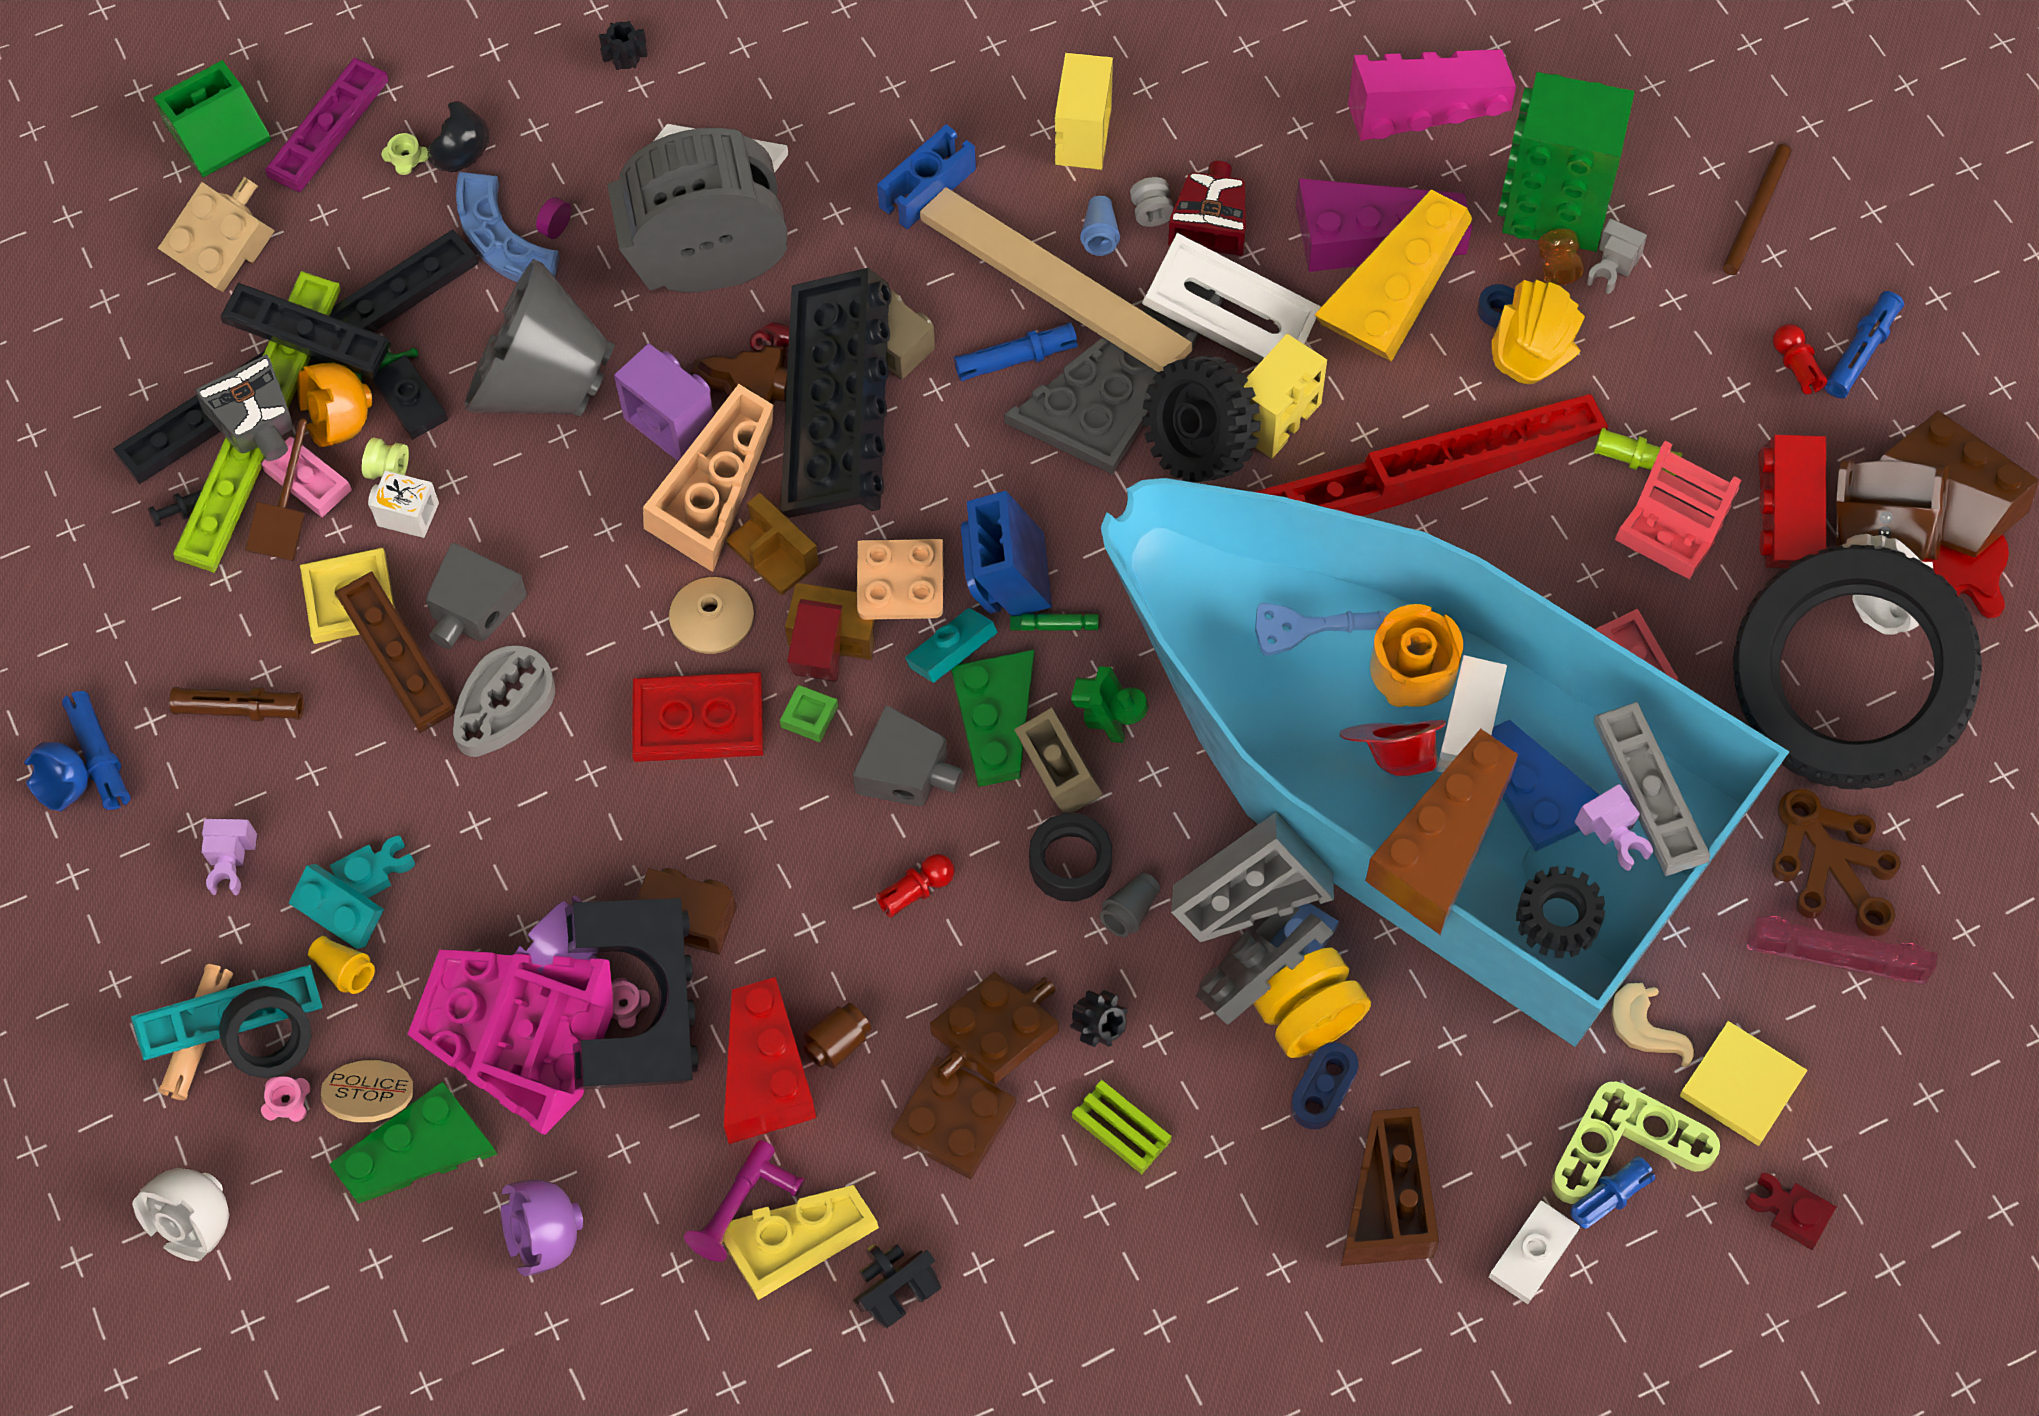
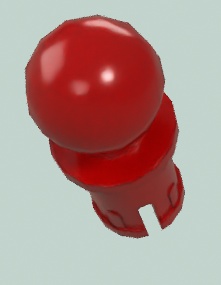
M1784 324L1773 335L1774 348L1784 355L1783 364L1786 368L1792 370L1801 386L1802 392L1808 395L1811 394L1812 390L1809 387L1811 384L1813 391L1816 393L1826 386L1827 378L1813 357L1815 354L1814 349L1811 345L1805 344V334L1799 326Z
M932 854L922 861L919 873L913 868L907 869L904 877L876 893V900L882 911H886V915L892 918L918 899L922 898L925 900L930 897L929 886L932 888L947 886L953 880L955 867L951 859L944 854Z

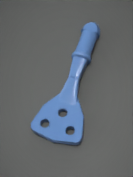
M1261 603L1256 610L1255 634L1261 652L1266 656H1271L1292 650L1310 635L1323 631H1347L1351 633L1353 630H1377L1388 613L1384 611L1371 613H1352L1347 611L1343 614L1328 617H1304L1285 606ZM1265 615H1271L1272 619H1267ZM1287 626L1290 628V631H1285L1282 627ZM1268 639H1273L1275 643L1270 644Z

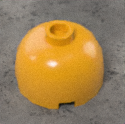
M321 363L303 367L305 370L299 371L297 378L298 402L300 411L309 410L313 423H308L306 429L314 443L319 447H324L352 439L361 431L367 419L368 408L372 406V395L368 385L362 384L358 376L346 366L337 363Z

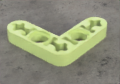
M1617 1081L1607 1082L1597 1090L1558 1163L1551 1181L1552 1190L1560 1200L1569 1204H1575L1591 1192L1596 1186L1622 1135L1694 1172L1704 1171L1714 1163L1720 1150L1719 1138L1707 1126L1636 1089ZM1616 1096L1621 1099L1620 1107L1622 1109L1618 1108L1615 1111L1608 1125L1606 1122L1601 1121L1608 1106L1607 1101ZM1649 1116L1661 1117L1668 1126V1133L1662 1137L1649 1135L1643 1127V1120ZM1677 1128H1680L1684 1131L1674 1147L1669 1143L1673 1140ZM1587 1132L1599 1133L1606 1140L1607 1147L1601 1153L1589 1152L1582 1145L1581 1137ZM1697 1139L1705 1143L1703 1147L1705 1152H1702L1699 1157L1690 1154L1692 1148L1690 1144H1694ZM1580 1160L1582 1163L1587 1164L1580 1179L1582 1185H1577L1572 1190L1566 1186L1568 1179L1565 1176L1570 1177L1573 1174Z

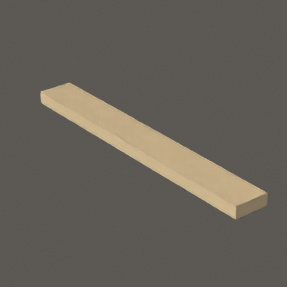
M947 187L920 211L922 222L1155 371H1164V366L1177 360L1185 359L1192 352V342Z

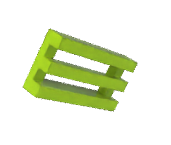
M1102 1079L1096 1085V1089L1092 1094L1089 1093L1084 1098L1083 1104L1080 1107L1077 1106L1072 1112V1118L1141 1175L1171 1142V1135ZM1102 1098L1106 1100L1120 1113H1122L1125 1117L1132 1121L1136 1126H1138L1141 1130H1143L1146 1134L1153 1138L1156 1141L1155 1145L1152 1144L1149 1140H1147L1144 1136H1142L1128 1123H1126L1112 1110H1110L1100 1100ZM1093 1109L1147 1154L1141 1158L1088 1113Z

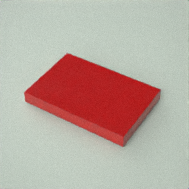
M761 672L633 678L632 756L634 762L764 756Z

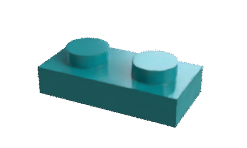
M317 864L306 865L288 902L356 949L366 947L384 911L382 907Z

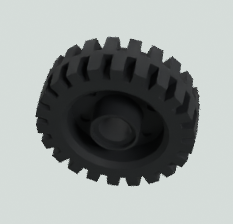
M1200 356L1177 360L1164 366V371L1157 372L1153 377L1156 383L1149 384L1146 393L1152 398L1145 399L1143 402V409L1150 411V415L1142 417L1143 426H1150L1151 428L1150 432L1144 434L1146 442H1155V446L1150 449L1153 457H1162L1159 465L1164 470L1171 469L1170 475L1175 478H1183L1182 481L1204 482L1233 475V472H1237L1244 467L1242 462L1249 461L1253 453L1249 449L1257 446L1259 438L1252 435V432L1260 431V421L1253 420V414L1260 413L1259 404L1250 403V399L1255 397L1256 394L1253 387H1243L1248 382L1247 377L1244 373L1236 374L1238 367L1233 363H1225L1226 359Z

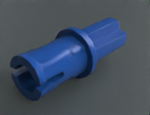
M1636 1156L1610 1177H1601L1598 1180V1187L1573 1204L1570 1211L1572 1219L1581 1228L1586 1229L1614 1208L1623 1209L1627 1205V1200L1632 1195L1655 1180V1174L1650 1173L1652 1171L1651 1166L1643 1158Z

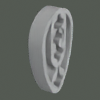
M506 646L490 652L478 663L463 687L454 714L453 736L459 750L463 754L470 757H479L504 747L533 727L548 711L555 696V681L548 662L541 654L524 646ZM533 665L535 672L532 675L525 672L520 677L518 671L520 667L527 669ZM519 679L522 688L519 691L512 688L507 693L505 683L510 682L514 684ZM506 695L509 704L506 707L498 705L494 709L492 700L497 699L501 701ZM480 729L482 737L480 739L472 737L468 741L465 733L468 731L475 733Z

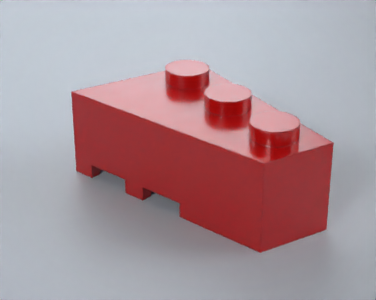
M1774 435L1758 452L1761 490L1759 509L1763 519L1759 551L1761 556H1765L1766 568H1789L1792 562L1808 554H1819V550L1826 549V436Z

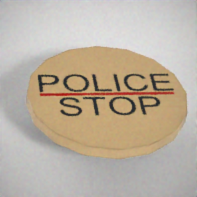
M361 1060L343 1065L328 1075L321 1088V1101L326 1110L339 1119L351 1122H375L390 1118L405 1109L413 1095V1081L408 1072L396 1064L381 1060Z

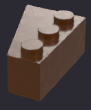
M1419 1107L1373 1111L1341 1266L1434 1258L1439 1237Z

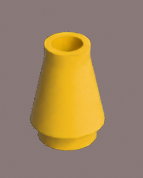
M326 936L317 938L309 948V958L317 963L339 991L357 994L363 991L372 981L375 967L370 963V958L367 954L331 941Z

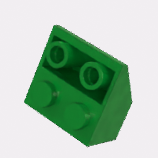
M223 60L153 97L165 127L203 178L271 141L267 129L245 90Z

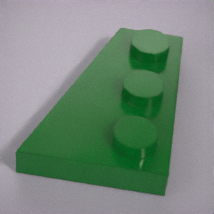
M1034 650L960 664L951 669L978 787L1016 780L1021 777L1024 746L1014 729L1027 721L1035 658Z
M442 1081L329 1165L355 1201L360 1204L410 1186L417 1179L437 1172L444 1174L458 1169L457 1165L479 1157L483 1160L495 1156L497 1153Z

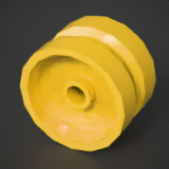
M1332 947L1322 948L1304 955V960L1292 970L1287 966L1267 981L1271 988L1253 1003L1265 1023L1278 1025L1275 1038L1285 1054L1290 1058L1306 1056L1316 1052L1321 1046L1334 1042L1351 1030L1370 1010L1371 1000L1358 982L1355 980L1346 981L1349 967L1338 951Z

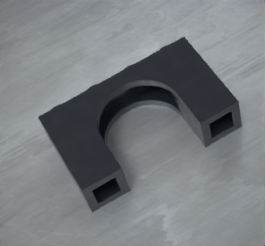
M681 898L575 902L565 908L568 953L615 951L633 955L649 967L655 976L659 988V1006L655 1018L640 1035L628 1038L581 1040L573 1044L575 1090L683 1084L693 1080L692 1072H697L698 1052L695 1045H690L689 1027H693L695 1024V1006L692 999L687 1000L686 982H690L692 979L691 956L689 954L685 955L684 937H687L689 934L690 924L688 911L686 909L682 910Z

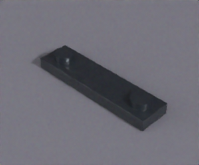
M239 282L220 316L224 324L326 362L344 365L351 371L372 379L375 378L391 346L390 339Z

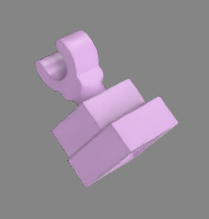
M1620 784L1581 807L1575 820L1576 825L1585 836L1594 831L1604 845L1614 841L1615 848L1618 851V862L1625 870L1630 871L1634 864V860L1629 855L1628 850H1638L1646 860L1650 858L1653 852L1651 843L1647 839L1637 836L1633 831H1629L1633 829L1640 813Z
M204 819L201 853L210 865H215L214 870L207 877L206 886L211 894L215 895L218 883L223 879H230L229 889L234 895H238L241 889V882L236 875V866H243L245 850H255L257 833L249 820Z

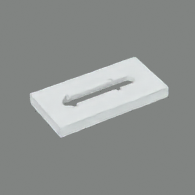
M1179 233L1176 234L1142 302L1143 305L1258 364L1287 333L1304 344L1316 320L1314 314L1321 308V306ZM1191 281L1207 290L1212 289L1216 291L1215 294L1266 320H1273L1274 324L1279 328V333L1271 334L1186 290L1184 283Z

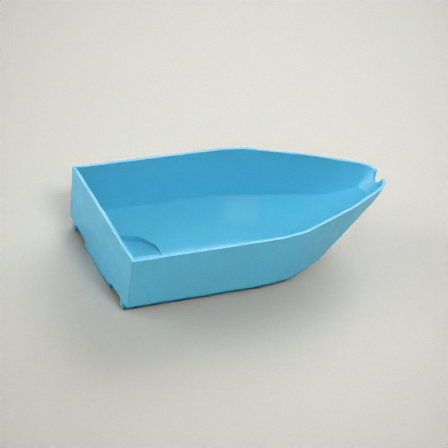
M1168 478L1141 480L1127 488L1128 501L1123 515L1114 518L1106 512L1101 525L1105 549L1199 742L1247 816L1257 824H1260L1277 812L1333 871V883L1576 1047L1751 808L1789 751L1487 561L1426 532L1282 496ZM1261 603H1270L1288 607L1304 617H1328L1343 614L1347 611L1352 613L1384 611L1389 614L1396 608L1410 604L1432 607L1431 611L1443 617L1446 614L1452 618L1462 634L1463 652L1452 692L1438 702L1422 707H1396L1388 703L1386 697L1375 686L1370 673V659L1377 630H1353L1351 633L1347 631H1323L1310 635L1292 650L1266 656L1261 652L1255 634L1257 607ZM1265 615L1267 619H1272L1271 615ZM1283 626V627H1282L1283 630H1285V631H1290V628H1289V627H1287V626ZM1268 639L1270 644L1275 643L1273 639ZM1463 655L1507 665L1494 726L1511 720L1601 795L1618 784L1623 789L1624 787L1594 725L1595 715L1638 702L1710 853L1709 862L1665 876L1654 851L1650 858L1646 860L1638 850L1630 849L1628 853L1633 858L1634 864L1631 870L1627 871L1618 862V851L1615 848L1614 841L1604 845L1594 831L1587 836L1582 831H1579L1535 852L1506 803L1501 799L1456 902H1454L1442 933L1439 935L1368 884L1365 879L1372 855L1443 772H1438L1437 768H1435L1432 772L1411 776L1393 775L1383 770L1376 763L1367 742L1343 739L1340 737V731L1348 727L1371 723L1412 724L1429 720L1446 721L1445 726L1436 730L1437 758L1439 762ZM1637 819L1633 829L1629 831H1633L1637 836L1648 840L1639 819ZM1558 866L1559 874H1564L1566 867L1575 868L1572 876L1579 878L1581 873L1584 872L1589 876L1587 884L1590 886L1596 882L1600 887L1597 896H1604L1605 905L1603 910L1605 911V916L1597 938L1593 940L1592 945L1586 951L1581 948L1579 955L1574 957L1570 956L1569 951H1565L1563 958H1555V950L1550 949L1547 956L1539 953L1541 945L1536 943L1531 948L1526 943L1528 935L1521 936L1518 930L1520 921H1516V912L1526 883L1529 879L1533 881L1535 874L1543 870L1545 875H1548L1550 867ZM1553 898L1543 905L1545 918L1554 925L1567 927L1578 920L1576 907L1565 899Z

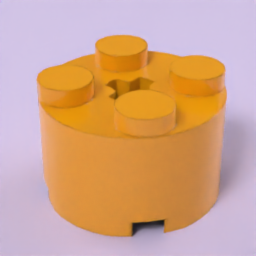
M1410 604L1396 608L1384 618L1376 631L1370 659V673L1375 686L1392 706L1422 707L1431 705L1449 695L1456 682L1463 652L1462 634L1452 618L1446 614L1443 617L1431 611L1432 607Z

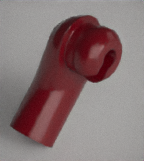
M773 322L762 327L752 334L750 338L751 348L753 351H760L765 345L789 347L790 326Z

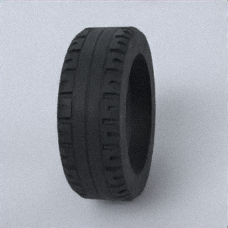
M1850 545L1849 548L1836 546L1819 550V554H1808L1792 562L1789 568L1780 570L1765 584L1766 587L1756 594L1747 608L1746 616H1743L1736 636L1737 641L1733 654L1734 682L1740 706L1749 727L1789 751L1781 765L1799 776L1808 778L1809 781L1824 786H1837L1839 789L1846 790L1877 789L1894 785L1898 781H1906L1922 773L1925 768L1931 767L1948 752V749L1958 741L1972 716L1978 697L1982 671L1980 640L1976 626L1973 623V618L1963 599L1958 597L1957 591L1943 576L1934 573L1933 568L1914 557L1908 558L1905 553L1882 547L1881 549H1875L1874 545ZM1868 595L1882 598L1898 605L1908 612L1921 626L1933 652V683L1928 698L1920 711L1902 728L1874 740L1846 741L1832 738L1816 731L1806 724L1792 709L1781 684L1780 659L1783 646L1792 628L1812 608L1840 596Z

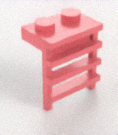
M1664 441L1638 503L1619 528L1615 540L1690 580L1712 549L1715 538L1722 528L1724 518L1731 508V503L1739 490L1742 480L1734 476L1728 482L1670 452L1673 444ZM1664 468V469H1666V470H1668V471H1670V472H1672V473H1674V474H1676V475L1682 477L1683 479H1685V480H1687V481H1689V482H1691V483H1693V484H1695V485H1697V486H1699V487L1705 489L1706 491H1708V492H1710V493H1712V494H1714V495H1716V496L1722 498V501L1719 500V499H1717V498H1715L1714 496H1712V495H1710V494H1708V493H1706V492H1704V491H1702V490H1700V489H1698V488L1692 486L1691 484H1689V483H1687V482H1685V481H1683V480H1681V479H1679V478H1677V477H1675V476L1669 474L1668 472H1666V471H1664V470H1662V469ZM1655 486L1658 487V488H1660V489H1662V490H1664V491H1666V492H1668V493H1670V494H1672L1673 496H1675V497H1677V498H1679V499H1681V500H1683V501H1685V502H1687V503H1689V504L1695 506L1696 508H1698V509H1700V510H1702V511H1704V512H1706V513H1708V514L1714 516V519L1711 518L1710 516H1708V515H1706V514H1704V513H1702V512H1700V511H1698V510H1696V509L1690 507L1689 505H1687V504H1685V503H1683V502H1681V501H1679V500H1677V499H1675V498L1669 496L1668 494H1666V493H1664V492H1662V491L1656 489Z

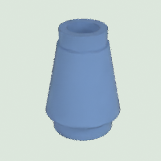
M1095 196L1089 200L1080 235V240L1086 251L1096 256L1112 253L1120 241V233L1112 201L1106 196Z

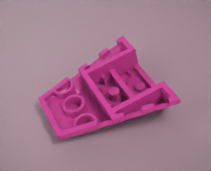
M439 949L407 1035L446 1064L456 1068L477 1087L484 1089L498 1099L499 1103L512 1113L521 1116L539 1133L546 1135L582 1098L584 1090H575L573 1044L581 1040L604 1039L614 1012L610 961L606 959L591 958V960L553 956V963L545 965L542 973H539L536 969L543 965L532 964L531 955H502L491 952Z

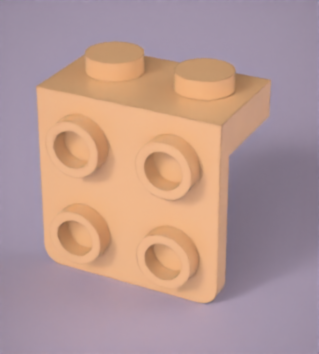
M943 539L858 541V616L865 620L940 617L943 614Z

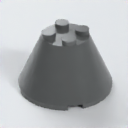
M532 259L518 280L502 311L505 314V321L497 336L491 334L474 373L464 402L465 410L471 413L574 414L581 417L590 395L594 396L603 380L604 373L599 372L600 364L606 365L613 352L615 343L608 341L544 264Z

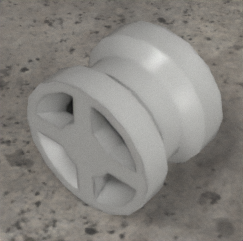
M1160 177L1145 178L1135 183L1130 189L1131 201L1137 206L1135 208L1136 221L1140 225L1154 227L1170 220L1174 204L1171 199H1168L1170 188L1165 179Z

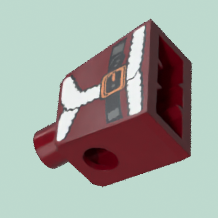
M1217 160L1209 164L1207 174L1198 172L1188 174L1170 216L1168 245L1172 244L1176 234L1179 233L1214 252L1243 256L1246 232L1245 182L1242 179L1231 177L1232 167L1230 164Z

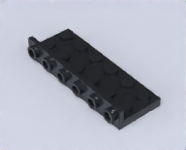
M870 268L792 285L780 512L789 518L861 504L870 511H877L881 508V495L884 491L882 459L886 450L883 438L884 418L887 414L885 386L889 374L886 362L887 342L890 339L888 312L892 294L888 282Z

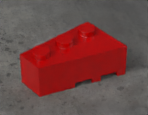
M776 977L732 989L724 1111V1130L728 1144L816 1118L813 1099Z

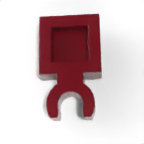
M1762 1173L1757 1184L1766 1188L1769 1191L1770 1197L1761 1198L1751 1192L1746 1200V1204L1757 1212L1771 1211L1776 1214L1771 1227L1813 1250L1837 1207L1797 1183L1787 1193L1782 1190V1186L1776 1177L1768 1173Z

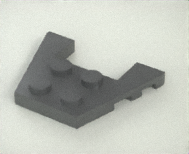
M1295 907L1294 913L1282 917L1279 916V913L1255 920L1253 921V926L1248 927L1219 966L1212 969L1200 983L1201 989L1195 996L1229 1025L1271 988L1267 981L1283 965L1291 970L1304 960V956L1300 952L1314 939L1323 944L1334 932L1322 920L1310 913L1277 948L1269 941L1300 909Z

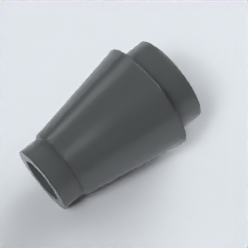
M1140 873L1136 878L1105 900L1102 904L1103 910L1099 914L1102 924L1111 933L1119 937H1127L1129 933L1137 932L1157 893L1160 891V885L1157 880L1147 873Z

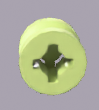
M371 438L363 454V476L374 480L382 477L384 471L405 475L409 459L407 445L402 443L387 445L382 439Z

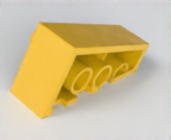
M1431 189L1314 316L1322 326L1392 362L1472 221L1468 208Z

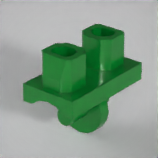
M1099 666L1096 678L1077 677L1071 696V701L1076 708H1085L1084 722L1090 729H1104L1110 741L1116 743H1124L1123 724L1130 725L1141 721L1146 716L1149 707L1148 700L1141 690L1133 687L1123 689L1111 667Z

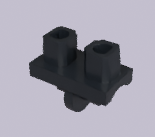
M871 1245L866 1249V1252L872 1262L860 1270L859 1273L866 1283L879 1274L883 1278L854 1298L853 1302L860 1312H869L883 1328L890 1327L906 1314L893 1295L896 1290L907 1284L919 1302H923L942 1288L935 1271L930 1266L935 1262V1259L928 1250L924 1252L920 1250L894 1269L892 1264L905 1255L899 1245H894L885 1253L877 1245Z

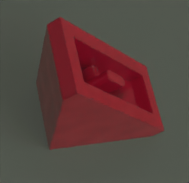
M800 599L787 663L794 675L837 682L843 605Z

